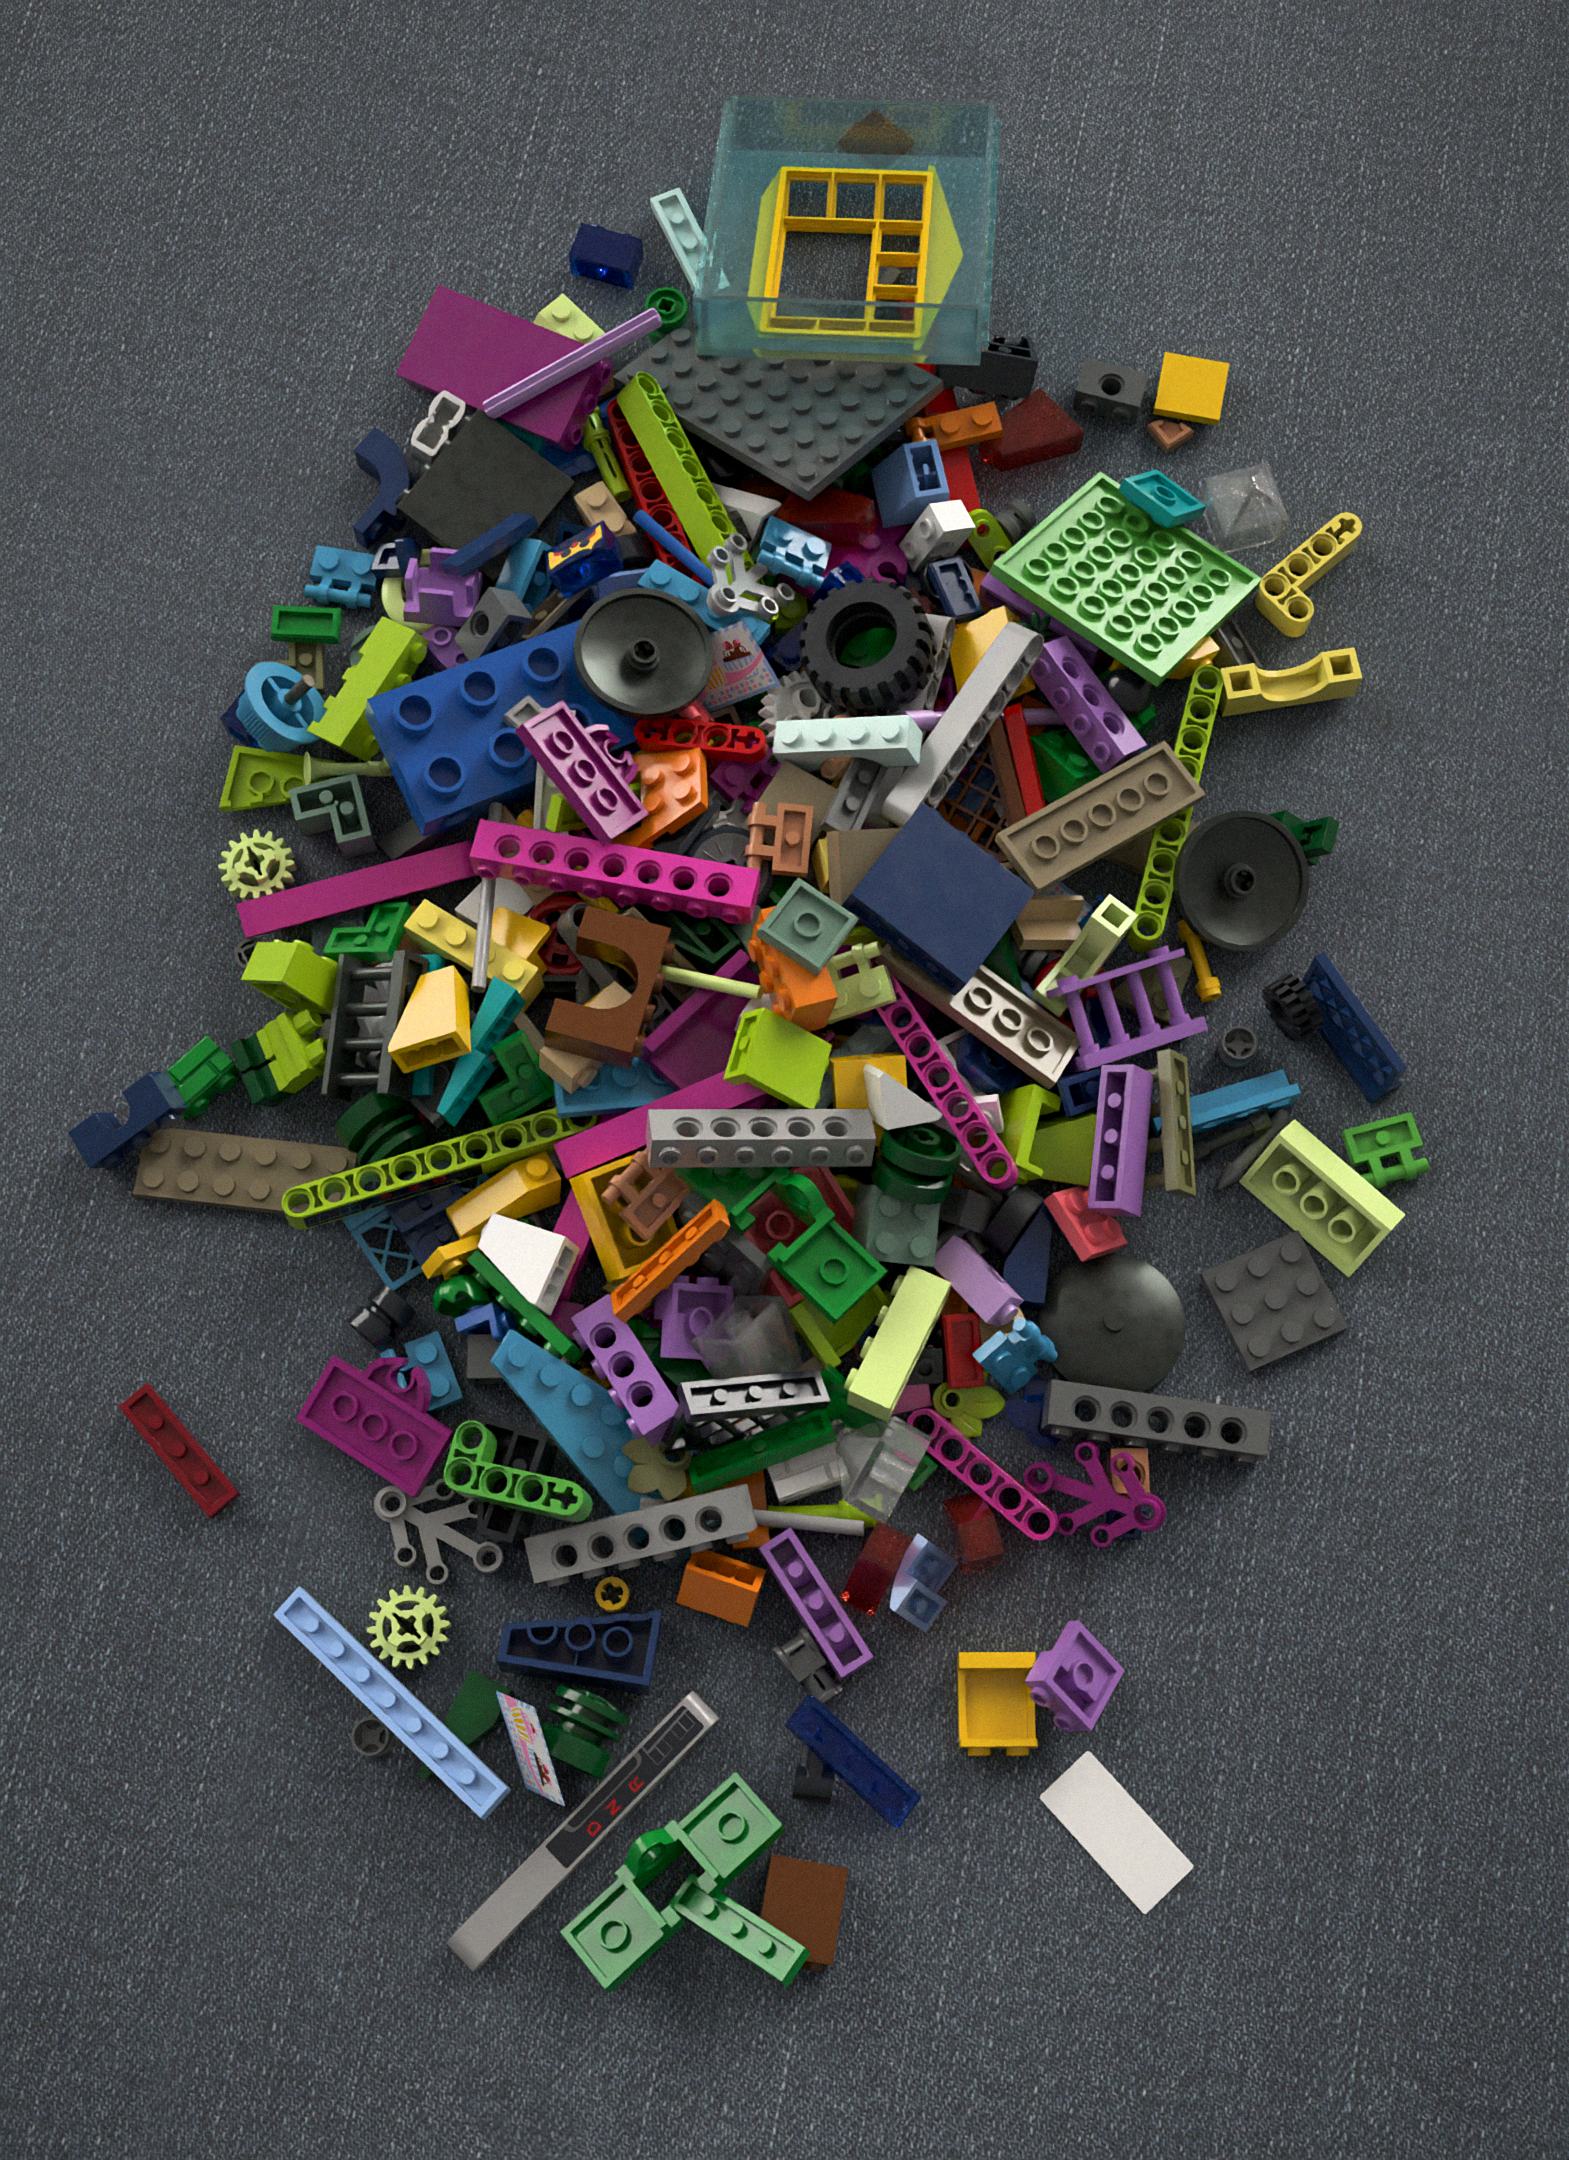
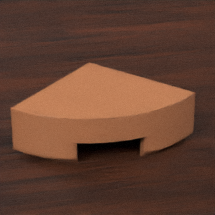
M1164 420L1154 421L1147 426V432L1166 454L1191 439L1194 433L1190 427L1183 423L1176 424L1164 422Z

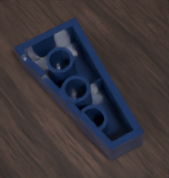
M662 1610L648 1611L645 1614L630 1615L629 1613L597 1618L586 1616L560 1621L550 1619L504 1623L497 1658L499 1669L502 1672L650 1695L663 1622Z

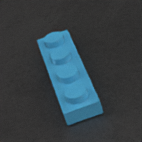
M658 559L653 562L637 582V588L664 591L687 603L701 617L709 633L744 621L759 646L770 634V625L750 613L737 610L734 614L726 617L715 615L707 606L708 588Z

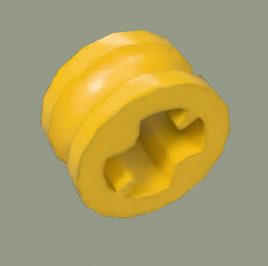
M611 1576L599 1582L596 1587L595 1597L603 1610L615 1613L626 1607L629 1602L630 1593L623 1580ZM609 1585H612L614 1589L622 1588L623 1596L618 1595L621 1601L613 1605L610 1600L603 1601L602 1594H607L604 1589Z

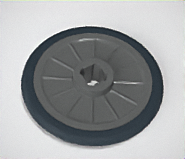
M734 826L712 829L697 839L686 854V857L747 867V859L744 858L745 846L749 845L750 831ZM764 860L761 863V887L756 905L762 904L774 887L776 875L771 874L772 861ZM716 891L712 895L716 897H721L726 895L727 893L724 891Z

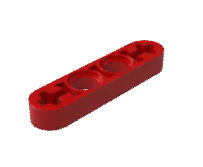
M1021 703L1005 707L1003 713L1025 811L1028 817L1046 807L1025 713Z
M674 718L639 720L634 727V735L638 746L647 752L659 753L700 748L707 759L744 763L761 761L768 752V744L763 731L755 727ZM651 730H656V733H652L650 738L645 737V735L651 733ZM689 732L693 734L692 739L687 743L680 744L675 741L680 733ZM715 736L727 738L726 742L720 747L708 745L709 741ZM751 741L757 742V744L752 745L751 749H746V746H750Z

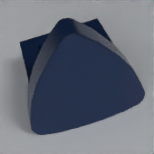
M413 538L395 539V543H380L371 571L376 578L403 577L405 579L410 558L418 559L419 565L422 554L421 545Z

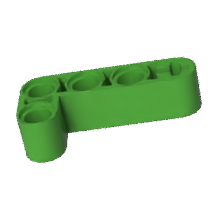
M466 1421L457 1428L445 1465L444 1480L449 1488L459 1495L469 1499L569 1522H580L590 1515L593 1505L591 1496L578 1484L568 1480L493 1464L497 1449L495 1435L477 1421ZM478 1433H482L481 1444L474 1449H470L469 1442L471 1438ZM466 1470H471L472 1477L470 1481L460 1486V1475ZM501 1478H507L505 1490L494 1494L495 1483ZM536 1486H542V1496L537 1501L530 1502V1491ZM557 1495L567 1500H573L576 1497L578 1501L576 1504H570L567 1507L557 1500Z

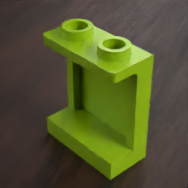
M765 1007L742 1013L723 1080L734 1086L748 1082L787 1103L788 1109H814L820 1099L819 1090L823 1076L829 1067L828 1058L832 1045Z
M1031 1084L1013 1089L999 1097L1004 1130L1003 1133H997L1017 1165L1018 1178L1014 1184H1026L1027 1181L1042 1178L1043 1170L1029 1163L1038 1118L1041 1115L1059 1111L1061 1104L1060 1096L1036 1084ZM988 1134L981 1135L978 1148L983 1147L987 1143ZM996 1163L991 1169L992 1178H1002L1007 1172V1163ZM974 1165L972 1175L985 1180ZM986 1180L984 1181L985 1185L994 1188Z
M877 1284L835 1325L805 1297L791 1307L782 1306V1309L813 1355H816L824 1367L830 1363L835 1368L842 1363L839 1357L857 1345V1340L875 1316L879 1315L884 1305L890 1307L894 1297L887 1289L882 1291Z

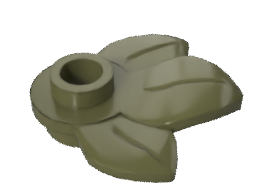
M645 1437L639 1440L636 1438L626 1443L622 1447L621 1452L635 1464L627 1482V1488L630 1492L645 1495L659 1490L662 1497L668 1502L676 1499L683 1493L687 1484L685 1471L691 1462L690 1451L662 1454L660 1442L651 1447ZM673 1455L677 1458L678 1462H670L666 1459V1456Z

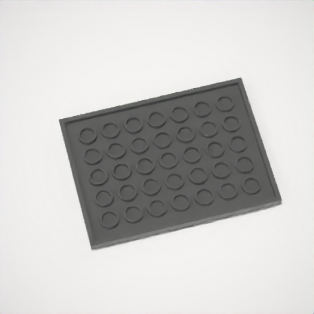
M746 274L730 286L731 289L721 293L687 319L682 327L670 332L613 376L614 387L622 391L638 372L642 371L650 374L659 384L683 428L810 501L943 392V380L876 343L759 339L747 305L751 275ZM779 291L776 314L824 316Z

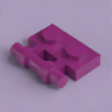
M751 741L750 746H746V749H751L752 745L757 744V742ZM768 746L766 756L756 763L720 760L708 774L707 782L728 803L735 801L740 796L746 802L740 811L744 816L748 817L752 811L753 803L758 802L782 764L778 761L773 767L767 762L773 754V750ZM758 774L763 781L757 789H754L749 783Z

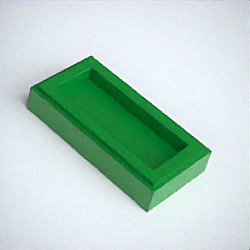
M274 605L270 630L271 640L279 642L339 644L343 616L341 608Z

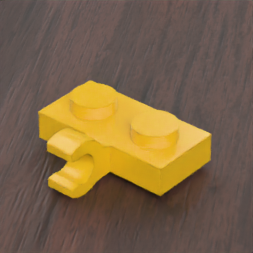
M481 1233L438 1247L421 1266L426 1277L430 1279L442 1274L445 1281L454 1275H459V1270L463 1266L470 1265L473 1268L467 1259L476 1250L484 1254L478 1247Z

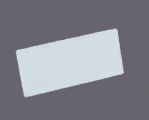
M1086 1751L1040 1795L1042 1802L1143 1914H1147L1193 1869V1864L1090 1751Z

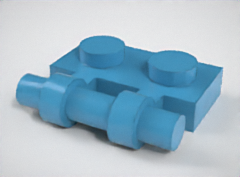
M771 516L765 525L759 547L761 551L756 562L768 567L767 571L775 575L782 573L795 579V584L801 587L810 586L819 590L824 580L821 575L826 569L832 544Z
M317 545L310 577L312 581L321 583L319 586L307 584L304 591L305 598L316 599L317 603L326 605L330 602L346 604L347 608L356 610L359 607L371 608L373 595L363 594V590L377 592L380 578H376L371 571L376 555ZM334 585L350 587L348 591L333 589Z
M1022 1317L1017 1318L1013 1322L1014 1330L1007 1336L999 1330L972 1354L979 1364L1011 1395L1019 1388L1025 1386L1030 1378L1039 1371L1034 1365L1038 1359L1051 1363L1058 1356L1054 1343L1047 1336L1041 1335V1331L1035 1323L1026 1321Z
M438 1331L404 1344L409 1362L397 1374V1382L401 1388L407 1387L404 1374L411 1372L415 1366H420L426 1372L431 1384V1402L428 1408L430 1414L465 1400ZM388 1349L381 1352L380 1356L381 1358L396 1357L394 1349Z

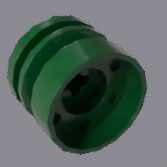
M377 1090L367 1094L353 1104L342 1115L334 1129L336 1135L348 1151L358 1153L357 1161L360 1166L427 1147L432 1139L431 1132L425 1125H421L420 1118L415 1114L408 1115L410 1107L406 1100L400 1101L377 1094Z
M558 1685L554 1694L568 1701L569 1704L565 1709L550 1703L548 1709L558 1716L561 1721L558 1726L540 1723L550 1757L603 1781L613 1756L603 1749L600 1744L603 1739L620 1743L623 1737L609 1730L608 1727L612 1722L627 1728L631 1719L622 1714L613 1703L583 1689L567 1688Z

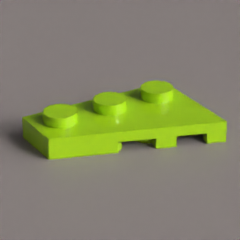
M235 745L219 804L221 813L291 803L289 789L305 786L304 756L276 751L267 752L263 749ZM313 758L321 762L335 763L332 760ZM335 776L320 777L312 781L311 784L333 779Z

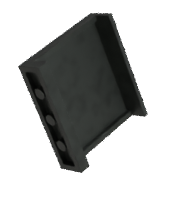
M478 409L472 417L470 415L465 416L457 428L459 433L452 441L449 439L444 441L437 451L436 455L438 458L432 465L428 463L424 465L416 477L418 482L411 490L408 488L403 490L395 502L397 505V520L401 521L405 517L445 549L460 550L515 512L535 515L539 526L525 537L536 539L573 494L575 481L494 419L488 417L481 409ZM512 545L479 567V573L483 574V585L485 587L495 588Z

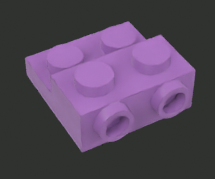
M677 1275L667 1289L661 1290L655 1295L654 1319L662 1320L660 1357L730 1361L733 1286H720L719 1278L697 1277V1284L689 1283V1276Z
M1076 1620L1068 1621L1052 1651H1042L1024 1682L1032 1690L1030 1698L1036 1704L1048 1707L1055 1714L1053 1722L1058 1728L1066 1732L1092 1731L1125 1670L1083 1624Z

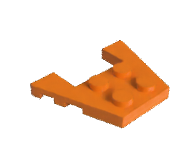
M700 748L632 756L633 762L639 764L635 778L629 784L641 781V803L649 814L641 820V827L619 835L610 843L651 850L654 847L653 841L667 831L672 835L708 810L706 755Z

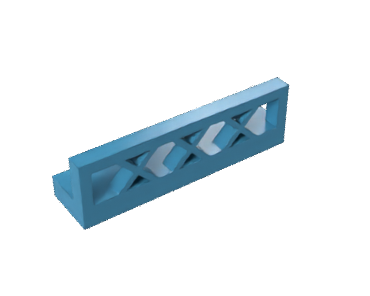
M1284 1069L1190 1097L1192 1136L1247 1120L1246 1115L1256 1110L1264 1109L1266 1113H1271L1293 1106L1301 1094L1298 1084L1289 1085ZM1161 1117L1152 1118L1150 1121L1158 1138L1162 1133Z

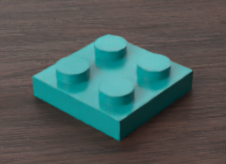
M1157 469L1123 479L1118 489L1127 497V501L1131 505L1147 511L1152 515L1153 521L1163 527L1170 528L1200 518L1207 507Z

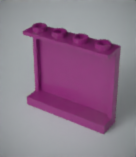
M741 949L713 975L760 985L759 977L748 968L751 958ZM699 988L646 1038L640 1058L676 1091L725 1071L737 1034L734 1030L738 1018L751 998ZM818 1030L809 1031L831 1045L836 1036L832 1031L826 1037ZM831 1048V1051H830V1055H829V1056H831V1054H832L833 1051H834L832 1048ZM770 1095L739 1109H775L781 1100Z

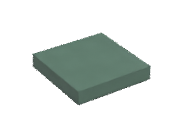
M798 877L759 927L756 936L817 977L857 925L859 918Z

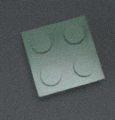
M857 1185L852 1238L877 1261L934 1267L940 1203L931 1205L913 1204L886 1194L875 1185Z

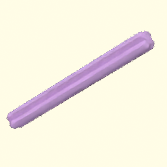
M650 308L485 400L483 408L487 416L495 419L661 327L663 323L659 313L655 308Z

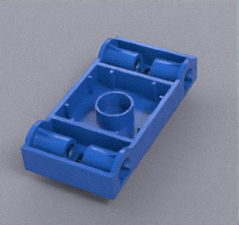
M581 620L367 699L365 717L422 837L429 834L447 832L462 826L476 816L488 812L489 805L493 802L506 805L535 793L537 760L515 733L516 729L509 728L503 722V715L528 695L542 708H550L563 700L570 710H576L575 717L584 728L594 724L608 725L609 731L620 739L608 751L613 758L619 757L625 751H629L632 755L642 750L638 746L634 735V727L639 719L618 715L600 705L585 690L578 678L573 660V647L576 631ZM674 715L666 717L676 719ZM651 730V733L645 735V737L650 738L652 733H656V730Z

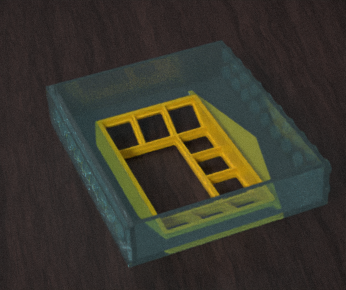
M725 95L693 295L696 355L980 366L981 351L988 352L1001 124V118L994 117L995 104ZM791 182L828 184L826 218L788 216ZM840 183L875 185L874 219L836 218L838 185ZM887 185L922 186V221L883 220L885 187ZM787 232L872 234L866 301L778 298ZM885 234L920 236L919 253L881 252L882 236ZM889 266L917 268L916 286L878 284L879 268ZM876 300H911L915 301V303L878 302Z

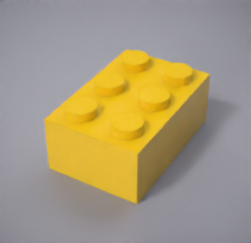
M634 1155L569 1179L607 1282L632 1275L678 1232L671 1215L649 1239L643 1240L618 1215L628 1204L623 1198L619 1197L612 1206L602 1200L601 1195L609 1187L608 1182L616 1174L621 1175L630 1166V1159ZM641 1174L631 1186L639 1193L650 1180L644 1174Z

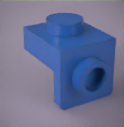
M493 1303L473 1306L467 1310V1314L455 1318L457 1332L466 1336L468 1334L492 1333L494 1340L502 1342L509 1330H517V1323L513 1314Z

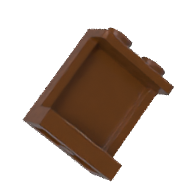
M771 1854L761 1919L804 1946L810 1952V1956L801 1968L823 1972L824 1964L833 1965L848 1868Z

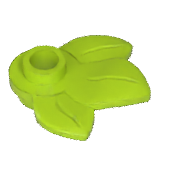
M984 1369V1378L986 1382L988 1371ZM943 1382L936 1387L932 1395V1404L935 1411L943 1417L949 1418L950 1422L968 1437L981 1436V1419L990 1418L998 1414L1005 1406V1400L999 1392L986 1385L948 1390L946 1389V1382ZM951 1392L957 1397V1403L953 1407L948 1406L946 1403V1396Z

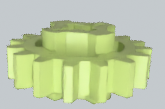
M254 830L252 838H248L243 832L240 834V843L237 844L232 840L228 842L232 849L231 852L222 851L221 853L223 860L226 862L218 865L221 874L224 875L221 877V880L225 887H229L228 890L232 897L240 894L242 902L250 900L251 897L255 899L276 893L277 891L286 890L284 883L293 884L295 881L292 874L289 873L297 870L295 862L291 860L294 858L291 848H286L287 845L282 837L275 841L271 831H268L265 837H261L259 831ZM255 859L257 860L258 865L261 866V868H260V870H261V872H262V875H261V876L258 874L257 870H255V868H254V867H255V864H254L253 860H255Z
M409 1585L404 1586L403 1595L400 1596L392 1589L389 1591L391 1598L389 1602H385L382 1599L377 1600L378 1605L382 1608L380 1613L370 1612L369 1614L376 1621V1626L367 1628V1632L377 1635V1639L370 1645L373 1649L383 1648L379 1656L383 1661L393 1656L392 1666L398 1669L402 1662L406 1661L408 1669L414 1670L416 1660H420L423 1665L428 1666V1655L430 1653L438 1657L442 1654L437 1648L438 1643H448L450 1640L442 1634V1630L451 1627L449 1621L441 1619L448 1610L445 1606L435 1607L439 1601V1597L435 1594L425 1599L426 1589L423 1587L417 1590L416 1595L413 1594ZM405 1603L419 1604L412 1610L400 1611L397 1608ZM431 1615L434 1621L432 1637L427 1635V1622ZM398 1617L410 1623L415 1621L414 1627L417 1629L416 1632L421 1635V1638L419 1639L410 1633L404 1634L405 1629L402 1627ZM387 1618L391 1620L392 1633L389 1635L388 1640L385 1636ZM407 1645H419L422 1648L412 1653L399 1652Z

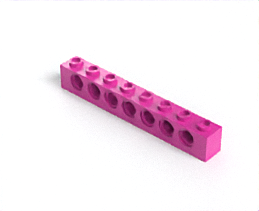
M480 819L469 855L473 872L486 879H496L498 877L512 880L523 886L536 884L547 886L556 892L569 890L582 893L594 899L601 897L617 899V901L626 905L639 903L650 905L660 911H670L672 909L687 912L689 915L697 918H704L706 916L721 918L730 924L752 923L761 887L760 870L615 843H607L602 846L598 840ZM509 853H517L513 858H504ZM544 859L552 860L550 863L545 865L538 864L540 861ZM580 865L587 867L582 871L573 870ZM612 872L622 873L618 877H608ZM648 878L656 879V881L651 884H645L642 882ZM684 884L692 886L688 890L677 889ZM716 891H724L727 893L726 895L721 897H716L712 895Z

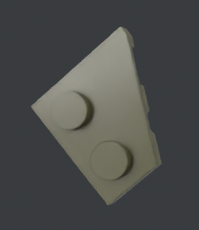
M1183 956L1169 960L1180 998L1194 963ZM1152 965L1140 969L1139 973L1154 1021L1166 1027L1170 1025L1168 1019L1171 1018L1156 966ZM1125 979L1112 990L1115 1002L1137 1013L1127 979Z

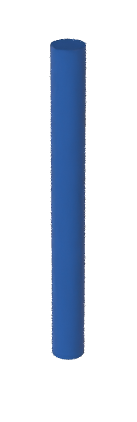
M641 509L635 514L633 519L710 588L714 585L711 569L644 510Z

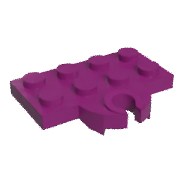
M859 493L816 536L832 544L826 569L821 575L824 580L820 589L816 590L810 586L801 587L795 584V579L780 573V583L789 585L795 592L814 603L819 599L824 601L828 597V591L835 587L837 590L846 587L845 582L855 580L858 584L863 583L864 578H875L877 583L880 584L882 580L886 579L894 582L897 587V582L893 578L881 576L883 573H892L896 576L898 582L904 584L907 577V558L903 550L899 548V544L913 527V523L883 528L877 503Z
M562 700L524 722L515 730L524 746L545 770L547 776L555 783L568 803L575 809L602 846L618 837L649 814L628 786L635 778L639 764L633 762L629 751L623 752L617 759L609 754L608 751L620 739L609 731L608 725L594 724L584 728Z
M332 1356L295 1420L412 1497H419L455 1434L453 1430L427 1414L431 1402V1384L426 1372L422 1367L415 1366L411 1371L410 1384L403 1389L397 1382V1374L400 1369L408 1365L409 1359L379 1358L370 1363L366 1370L362 1372L339 1356Z

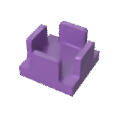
M431 548V568L418 567V559L410 558L405 575L406 603L403 610L404 622L462 627L478 604L483 585V574L479 573V568L465 577L444 573L440 562L458 551L455 549Z

